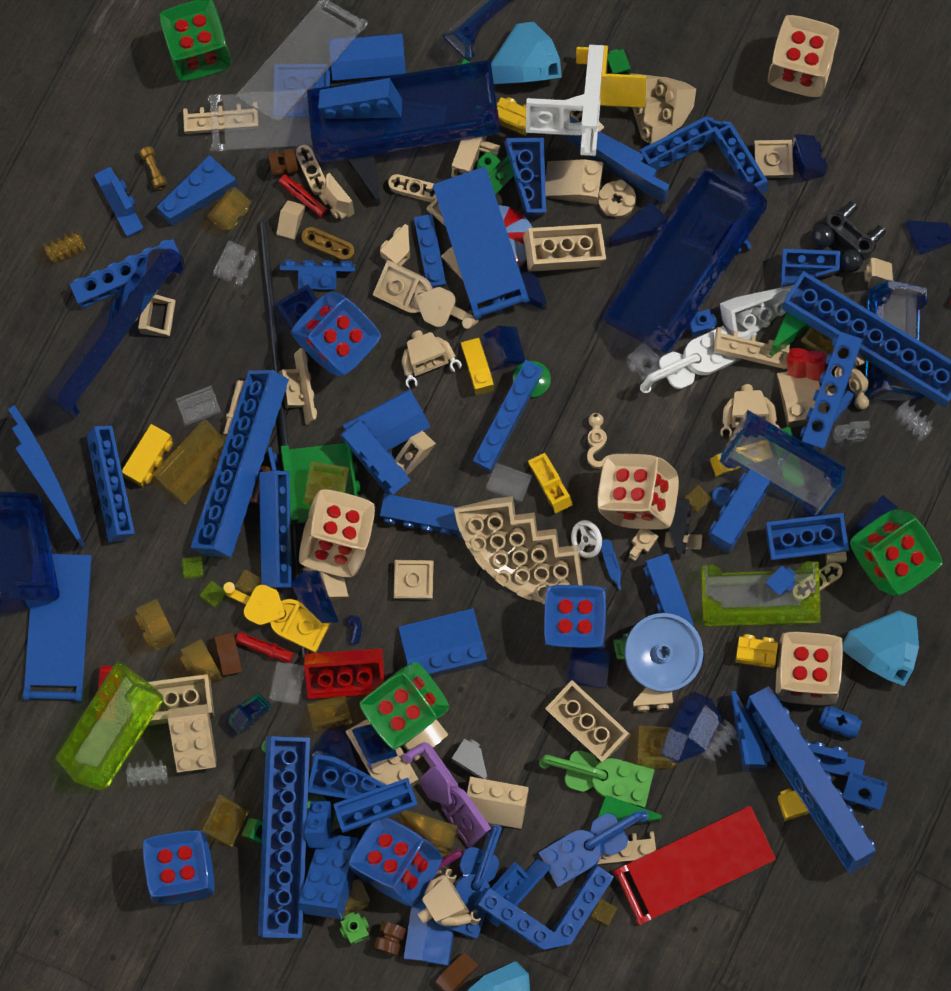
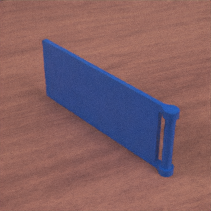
M481 167L434 184L435 195L475 319L478 320L483 315L521 302H529L530 300L486 167ZM517 290L521 292V295L480 309L478 308L477 304Z
M34 554L25 685L23 691V700L30 701V699L83 701L91 555ZM31 686L77 687L76 692L31 691Z

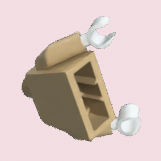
M420 330L412 333L413 339L407 342L408 348L404 350L402 357L404 373L408 378L406 385L409 389L408 383L411 380L415 381L416 387L418 385L417 380L413 377V373L415 376L448 364V360L451 362L449 366L451 372H455L452 364H457L459 369H461L462 364L459 360H455V354L447 341L435 337L430 332L424 335Z

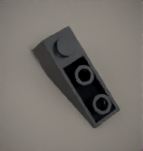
M678 497L674 518L667 531L677 559H681V554L686 552L687 543L683 542L684 535L688 536L690 524H686L687 517H691L692 506L689 505L690 499Z

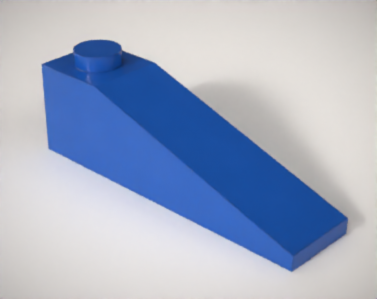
M731 691L730 696L743 771L767 768V762H770L769 750L765 751V745L736 691Z

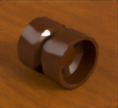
M294 148L286 149L283 153L279 151L268 153L273 176L283 175L284 171L288 173L299 171ZM284 160L285 165H279V161Z
M382 921L379 929L381 936L376 938L373 948L389 955L398 956L401 947L399 941L403 940L406 929Z

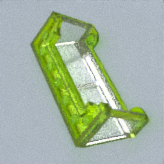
M805 562L801 564L799 570L794 571L796 574L794 576L796 578L794 584L796 586L789 593L785 591L781 597L766 585V581L776 571L721 573V569L718 566H702L704 626L821 623L819 562Z

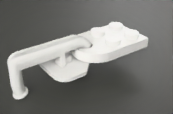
M724 326L720 327L722 328L721 333L730 335ZM715 329L690 341L683 354L671 352L664 355L659 361L661 369L650 373L641 384L640 390L643 393H649L652 384L665 377L674 388L682 389L693 383L695 373L698 375H710L742 359L714 352Z

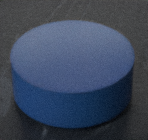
M722 486L714 489L712 493L713 503L719 507L728 505L731 495L730 490Z

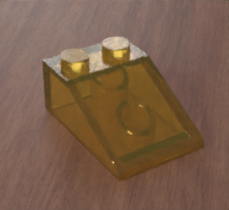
M408 810L400 812L401 821L409 829L433 844L442 857L452 855L458 837V826Z

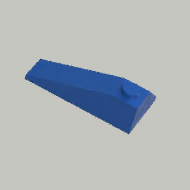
M315 753L309 765L308 792L349 799L387 785L333 756Z

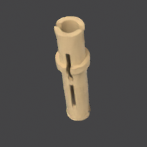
M236 381L230 410L226 414L227 421L223 435L226 437L245 383L244 381Z

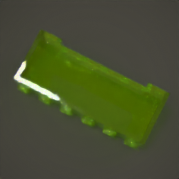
M117 661L55 757L56 760L76 783L96 790L106 789L162 704V694L128 666Z

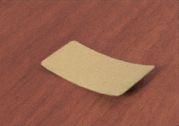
M666 532L665 547L673 548L669 533ZM684 535L683 542L687 543L686 549H701L702 535Z

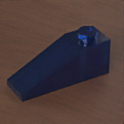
M650 202L610 238V246L615 247L651 237L656 232H662L666 227L667 217Z
M304 571L291 582L297 599L321 623H337L339 621L319 571Z

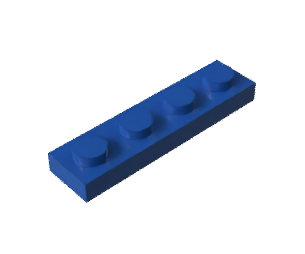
M429 214L414 217L425 277L430 282L432 288L446 286L433 216Z

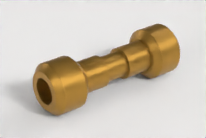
M151 146L142 148L139 153L142 160L146 161L147 166L151 170L153 188L155 190L166 188L168 182L157 168L154 148Z

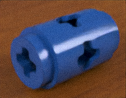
M825 706L818 724L822 725L824 729L836 732L850 739V737L856 738L862 720L858 719V716L830 706V708ZM839 718L842 719V726L838 725Z

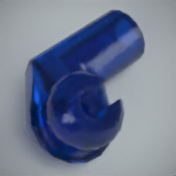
M350 615L348 625L353 626L350 642L359 644L362 633L361 618L357 615L356 617Z

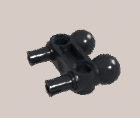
M852 201L841 211L830 213L822 225L816 226L811 232V240L819 248H826L835 240L846 249L840 255V266L846 272L859 270L863 261L868 259L876 249V243L886 234V230L878 225L867 235L848 218L858 209L857 205ZM831 222H836L839 226H834ZM859 246H864L867 250H862Z

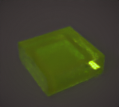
M202 557L182 559L185 579L204 577Z
M210 581L199 596L216 608L226 593L224 589Z

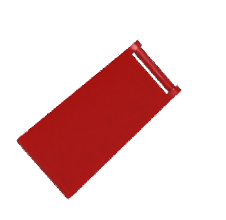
M748 806L615 869L612 873L614 877L617 876L636 917V924L639 926L774 861L776 858L752 807ZM628 870L649 912L645 916L624 875V872Z

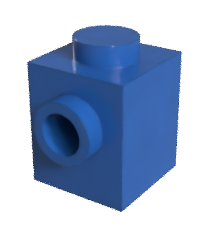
M710 309L687 315V323L692 338L713 331L715 325H717L715 315H711Z
M781 566L766 581V585L781 597L785 591L789 593L796 586L794 584L796 581L794 576L796 574L788 566L786 568Z

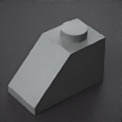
M464 739L453 755L452 762L474 776L487 780L482 751L479 748L480 745L472 739L469 741Z

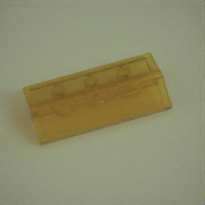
M204 419L152 475L183 504H186L215 473L226 437L219 434Z

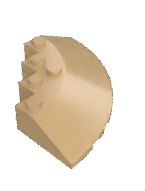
M513 496L490 499L454 508L457 525L467 548L483 570H486L503 587H507L525 599H532L545 604L546 585H583L578 545L559 547L556 529L537 531L535 513L515 515Z

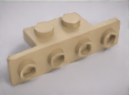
M300 348L294 353L296 369H282L279 373L289 379L283 396L285 408L303 407L305 424L310 425L316 420L317 410L313 402L314 392L310 384L311 374L308 372V356L305 354V350Z

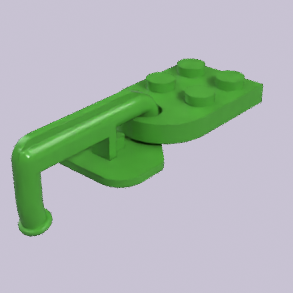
M575 751L569 760L544 755L539 761L540 766L544 769L550 767V765L566 769L565 783L571 789L585 792L594 787L595 791L603 797L608 795L641 808L646 806L654 769L614 758H609L599 763L593 754L584 751Z

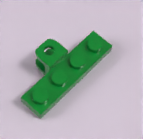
M486 152L478 160L477 169L486 167L496 196L514 177L509 158L507 156L501 162L494 154Z

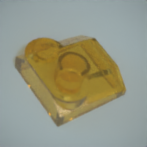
M639 725L638 763L644 767L671 768L676 766L678 760V727Z

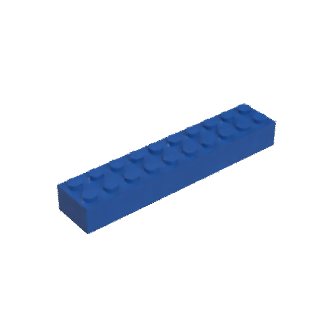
M802 272L784 300L782 310L834 340L835 335L839 336L840 332L863 339L858 353L863 359L944 408L947 406L951 399V360L808 273Z
M250 370L247 373L190 547L206 556L231 557L235 550L242 522L246 515L254 485L258 479V473L264 460L266 448L269 444L289 381L288 378L273 370Z
M768 686L749 696L745 710L763 742L850 875L870 863L876 851L875 844L864 833L863 825L855 819L852 808L845 804L841 791L832 784L830 774L821 767L820 759L818 756H814L809 742L801 736L800 728L790 719L789 711L779 702L778 694Z
M266 736L258 936L302 938L303 910L299 901L304 888L306 837L304 832L307 822L310 738Z

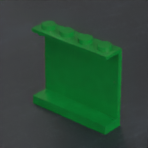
M346 443L289 449V445L281 446L283 471H289L290 525L307 522L310 507L319 490H334L358 496L357 492H360L359 480L355 481L357 464L352 460V455L355 454Z

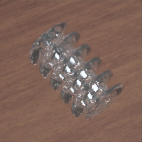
M907 400L894 413V415L897 414L895 420L903 419L901 425L905 426L908 424L907 431L914 429L912 435H919L918 440L921 442L932 432L935 426L931 427L933 420L926 422L927 415L920 417L921 409L917 412L914 411L916 405L909 407L908 405L911 400Z
M725 719L723 720L724 725L719 724L717 726L719 731L713 729V736L707 735V741L701 740V746H695L707 760L715 762V754L719 757L722 756L719 751L720 749L725 752L727 751L725 744L733 746L731 739L739 740L735 728Z
M154 760L151 761L149 767L146 761H144L143 767H140L139 763L136 762L135 768H132L131 763H128L126 770L128 788L130 783H132L133 787H137L138 782L144 787L146 781L149 786H152L154 780L157 785H160L162 779L165 784H168L167 765H164L162 760H159L158 766L155 765Z

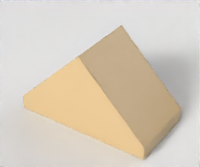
M292 201L286 202L280 211L277 236L295 240L306 205Z

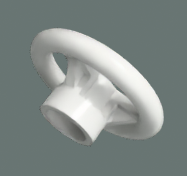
M582 520L576 523L572 529L571 543L572 546L578 545L581 557L593 558L601 550L602 536L594 523ZM580 528L582 536L581 542L578 545L577 532ZM588 545L596 546L592 552L587 553L583 551Z

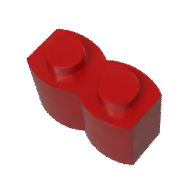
M801 348L790 349L787 357L788 375L795 378L807 377L808 379L819 381L822 372L827 371L828 364L825 363L828 354L821 351L809 352Z

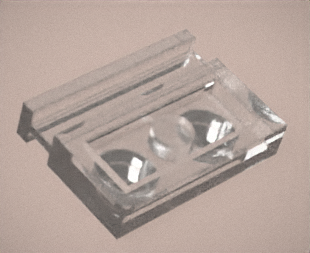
M211 386L176 399L185 425L221 413Z
M496 463L486 490L505 497L513 496V500L523 502L532 475Z
M277 661L270 700L298 705L305 667L303 665Z

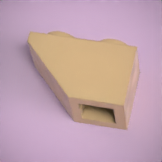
M406 224L402 228L398 227L394 231L393 237L381 245L380 253L384 260H389L402 266L410 258L409 229Z
M871 258L869 265H866V271H864V280L868 282V288H891L893 283L892 263Z
M645 688L633 702V709H638V712L649 711V708L668 710L673 705L672 691L658 692Z

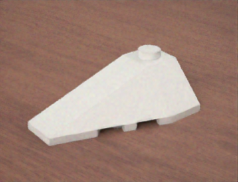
M794 285L735 297L720 303L722 321L728 333L732 336L733 331L738 332V337L748 340L751 335L756 336V332L761 328L768 327L773 319L786 313L781 308Z

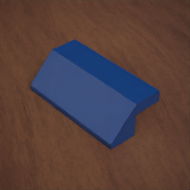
M402 33L329 40L332 81L406 74Z
M410 389L343 424L344 429H347L356 420L365 421L371 429L370 433L374 437L377 436L383 444L382 447L386 451L405 442L415 434L430 428L421 407Z
M408 778L333 804L342 833L418 806Z
M424 893L420 900L411 907L404 959L449 966L454 930L440 926L434 918L426 923L422 922L418 913L427 908L422 900L425 896Z

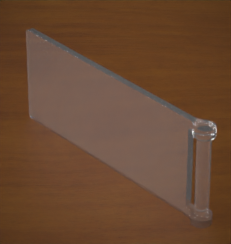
M319 0L309 14L237 93V98L274 121L281 123L354 38L367 27L368 21L356 17L329 0ZM326 7L336 14L354 23L356 27L353 28L343 21L337 19L336 17L322 10V8Z
M320 90L208 95L213 143L211 144V151L214 152L355 143L354 118L325 119L318 109ZM223 101L226 144H220L218 102Z

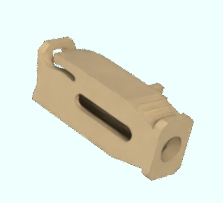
M478 105L474 107L452 163V177L459 176L458 172L464 174L473 171L481 152H491L495 156L499 154L501 146L485 141L492 122L493 113L490 109Z

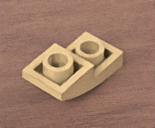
M436 719L428 728L408 741L404 747L409 751L419 744L427 742L433 748L448 734ZM419 754L418 756L414 757V760H418L420 757H422V754Z

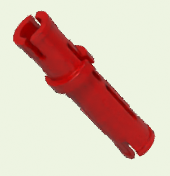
M286 174L280 178L278 183L287 189L292 197L298 198L319 215L320 218L327 213L328 208L304 190L300 183L297 184ZM292 185V186H293L294 188H296L299 192H301V194H299L298 192H296V191H295L292 187H290V186ZM307 197L310 201H312L316 205V207L312 205L309 201H307L305 198Z
M239 632L236 638V644L268 655L271 659L276 658L290 664L294 652L278 647V644H270L242 632Z

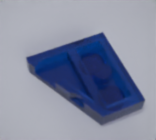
M906 221V227L920 255L951 243V229L948 223Z

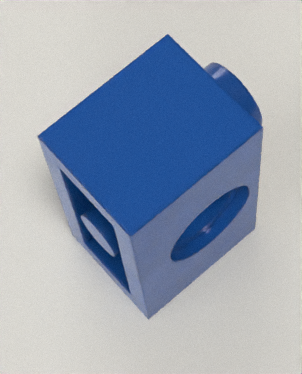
M849 771L843 791V799L850 804H862L870 810H880L888 782ZM861 789H867L870 793L868 795H862L859 791Z
M311 801L304 832L309 848L329 847L334 821V813L330 801Z

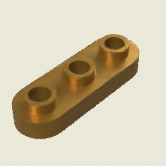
M308 227L302 233V241L306 246L335 259L350 261L355 255L354 247L351 243L317 228ZM310 236L315 237L313 241L308 240ZM330 243L332 246L330 248H326L325 245ZM343 251L349 252L347 255L342 254Z

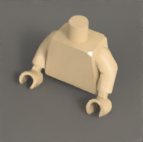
M750 384L743 385L741 391H736L734 398L730 399L723 409L722 423L724 427L721 429V436L723 437L724 430L730 431L729 438L732 436L730 424H732V427L768 426V422H770V427L767 429V433L770 436L771 428L780 429L775 423L777 418L774 404L767 397L763 396L762 391L753 390Z
M447 869L445 875H441L429 882L425 896L422 898L427 908L418 913L423 923L434 918L436 923L444 926H460L469 923L476 925L479 923L481 918L475 919L473 917L478 914L477 910H473L470 915L467 914L469 910L453 885L457 876L449 877L452 872L451 869Z

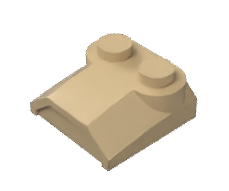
M330 173L327 174L325 187L320 190L321 195L319 198L325 205L328 204L332 208L330 211L336 219L340 218L342 220L345 217H351L355 214L352 200Z

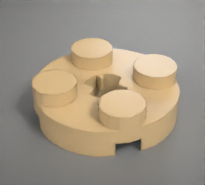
M612 181L604 185L600 190L599 207L607 216L623 218L632 212L636 195L633 188L625 181ZM614 196L622 198L620 203L613 202L612 199H614Z

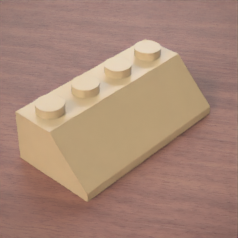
M573 680L545 708L602 762L617 751L631 736Z

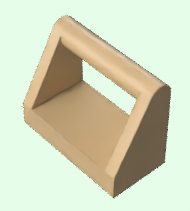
M144 293L138 327L140 333L170 337L176 301L156 294ZM153 303L167 304L163 330L150 327Z

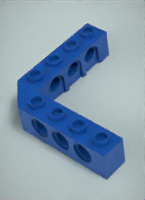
M705 116L640 149V153L644 155L643 163L659 170L715 141L751 199L768 191V180L731 122H720Z
M599 866L592 867L587 873V879L581 888L576 890V896L570 905L566 906L565 913L551 930L490 888H484L474 905L538 949L545 950L569 945L573 942L614 876Z

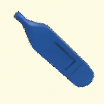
M603 540L601 553L603 554L609 577L620 591L622 590L620 585L621 570L612 543L609 540Z

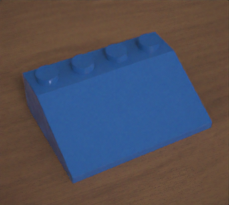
M474 608L399 626L407 664L409 665L413 661L418 662L431 678L487 664V657Z

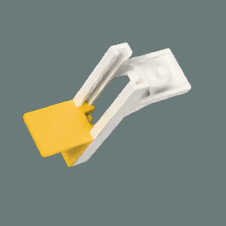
M589 45V47H577L576 63L587 64L585 93L567 100L527 98L526 133L582 135L581 155L596 156L600 105L645 107L647 77L641 75L607 74L608 46ZM570 110L583 111L582 121L570 123Z

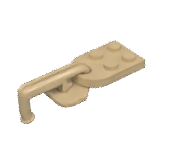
M388 260L386 262L373 296L407 312H421L426 322L437 327L445 325L450 315L463 320L462 325L466 329L478 323L479 319L476 320L474 315L454 306L455 296L452 292L441 287L433 289L425 277Z

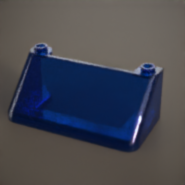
M0 491V615L49 604L56 601L60 596L42 502L33 493Z

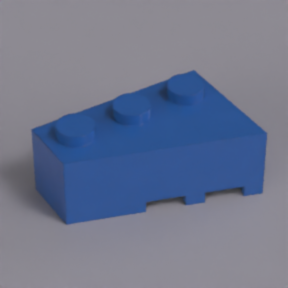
M783 249L781 254L780 288L795 285L803 271L816 279L837 274L840 267V251Z

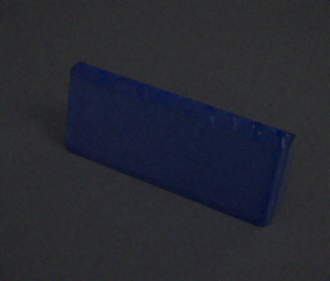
M491 59L307 90L311 140L316 159L324 163L490 136L499 133L501 130ZM390 78L403 99L401 118L325 119L318 109L320 90Z
M704 166L602 319L608 325L665 354L670 353L766 210L767 200L754 183Z
M155 248L148 253L48 390L47 396L52 404L73 419L77 418L80 411L76 403L168 276L171 273L181 275L185 270L186 266L181 254L173 249Z

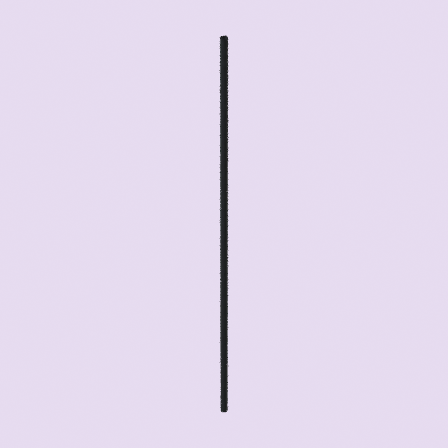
M261 221L259 222L273 369L279 373L281 371L267 222ZM283 397L281 408L278 411L281 446H287L289 444ZM292 524L290 525L296 601L304 604L297 525ZM301 647L302 659H305V654H309V650Z

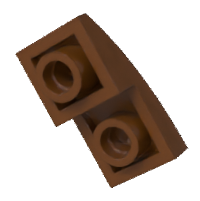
M233 632L214 636L222 675L242 672Z
M464 952L439 976L435 984L443 991H456L463 985L464 980L478 969L479 965Z

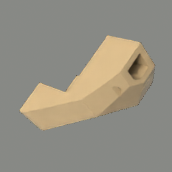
M630 74L647 77L645 107H632L641 139L652 144L681 127L694 107L696 88L688 83L668 77Z

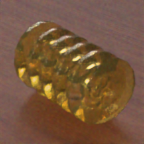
M78 229L77 234L71 230L70 237L64 233L63 240L57 236V243L49 240L50 246L43 243L49 259L54 263L58 262L57 257L64 260V254L71 257V251L78 254V248L85 251V245Z

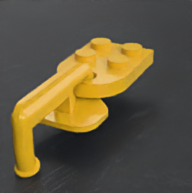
M231 582L225 583L223 587L228 597L246 605L244 615L249 621L258 625L270 622L272 629L277 635L314 653L317 652L333 620V617L293 599L281 601L277 590L266 585L257 586L251 596L235 590V586Z

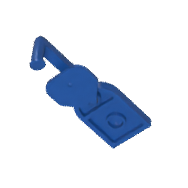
M641 810L618 821L613 814H604L593 821L591 831H574L540 851L539 854L543 862L550 867L548 871L557 887H561L594 867L600 861L602 853L615 855L624 850L628 845V837L624 829L638 821L645 822L649 815L647 811Z
M489 824L491 829L485 834L489 835L484 851L475 847H469L463 852L459 863L463 876L454 884L455 889L469 910L467 914L470 915L473 910H477L478 914L473 917L475 919L481 918V920L476 925L470 923L460 926L440 925L478 939L486 912L475 906L474 903L484 888L491 889L488 882L495 878L499 867V860L494 855V851L502 828L496 824Z

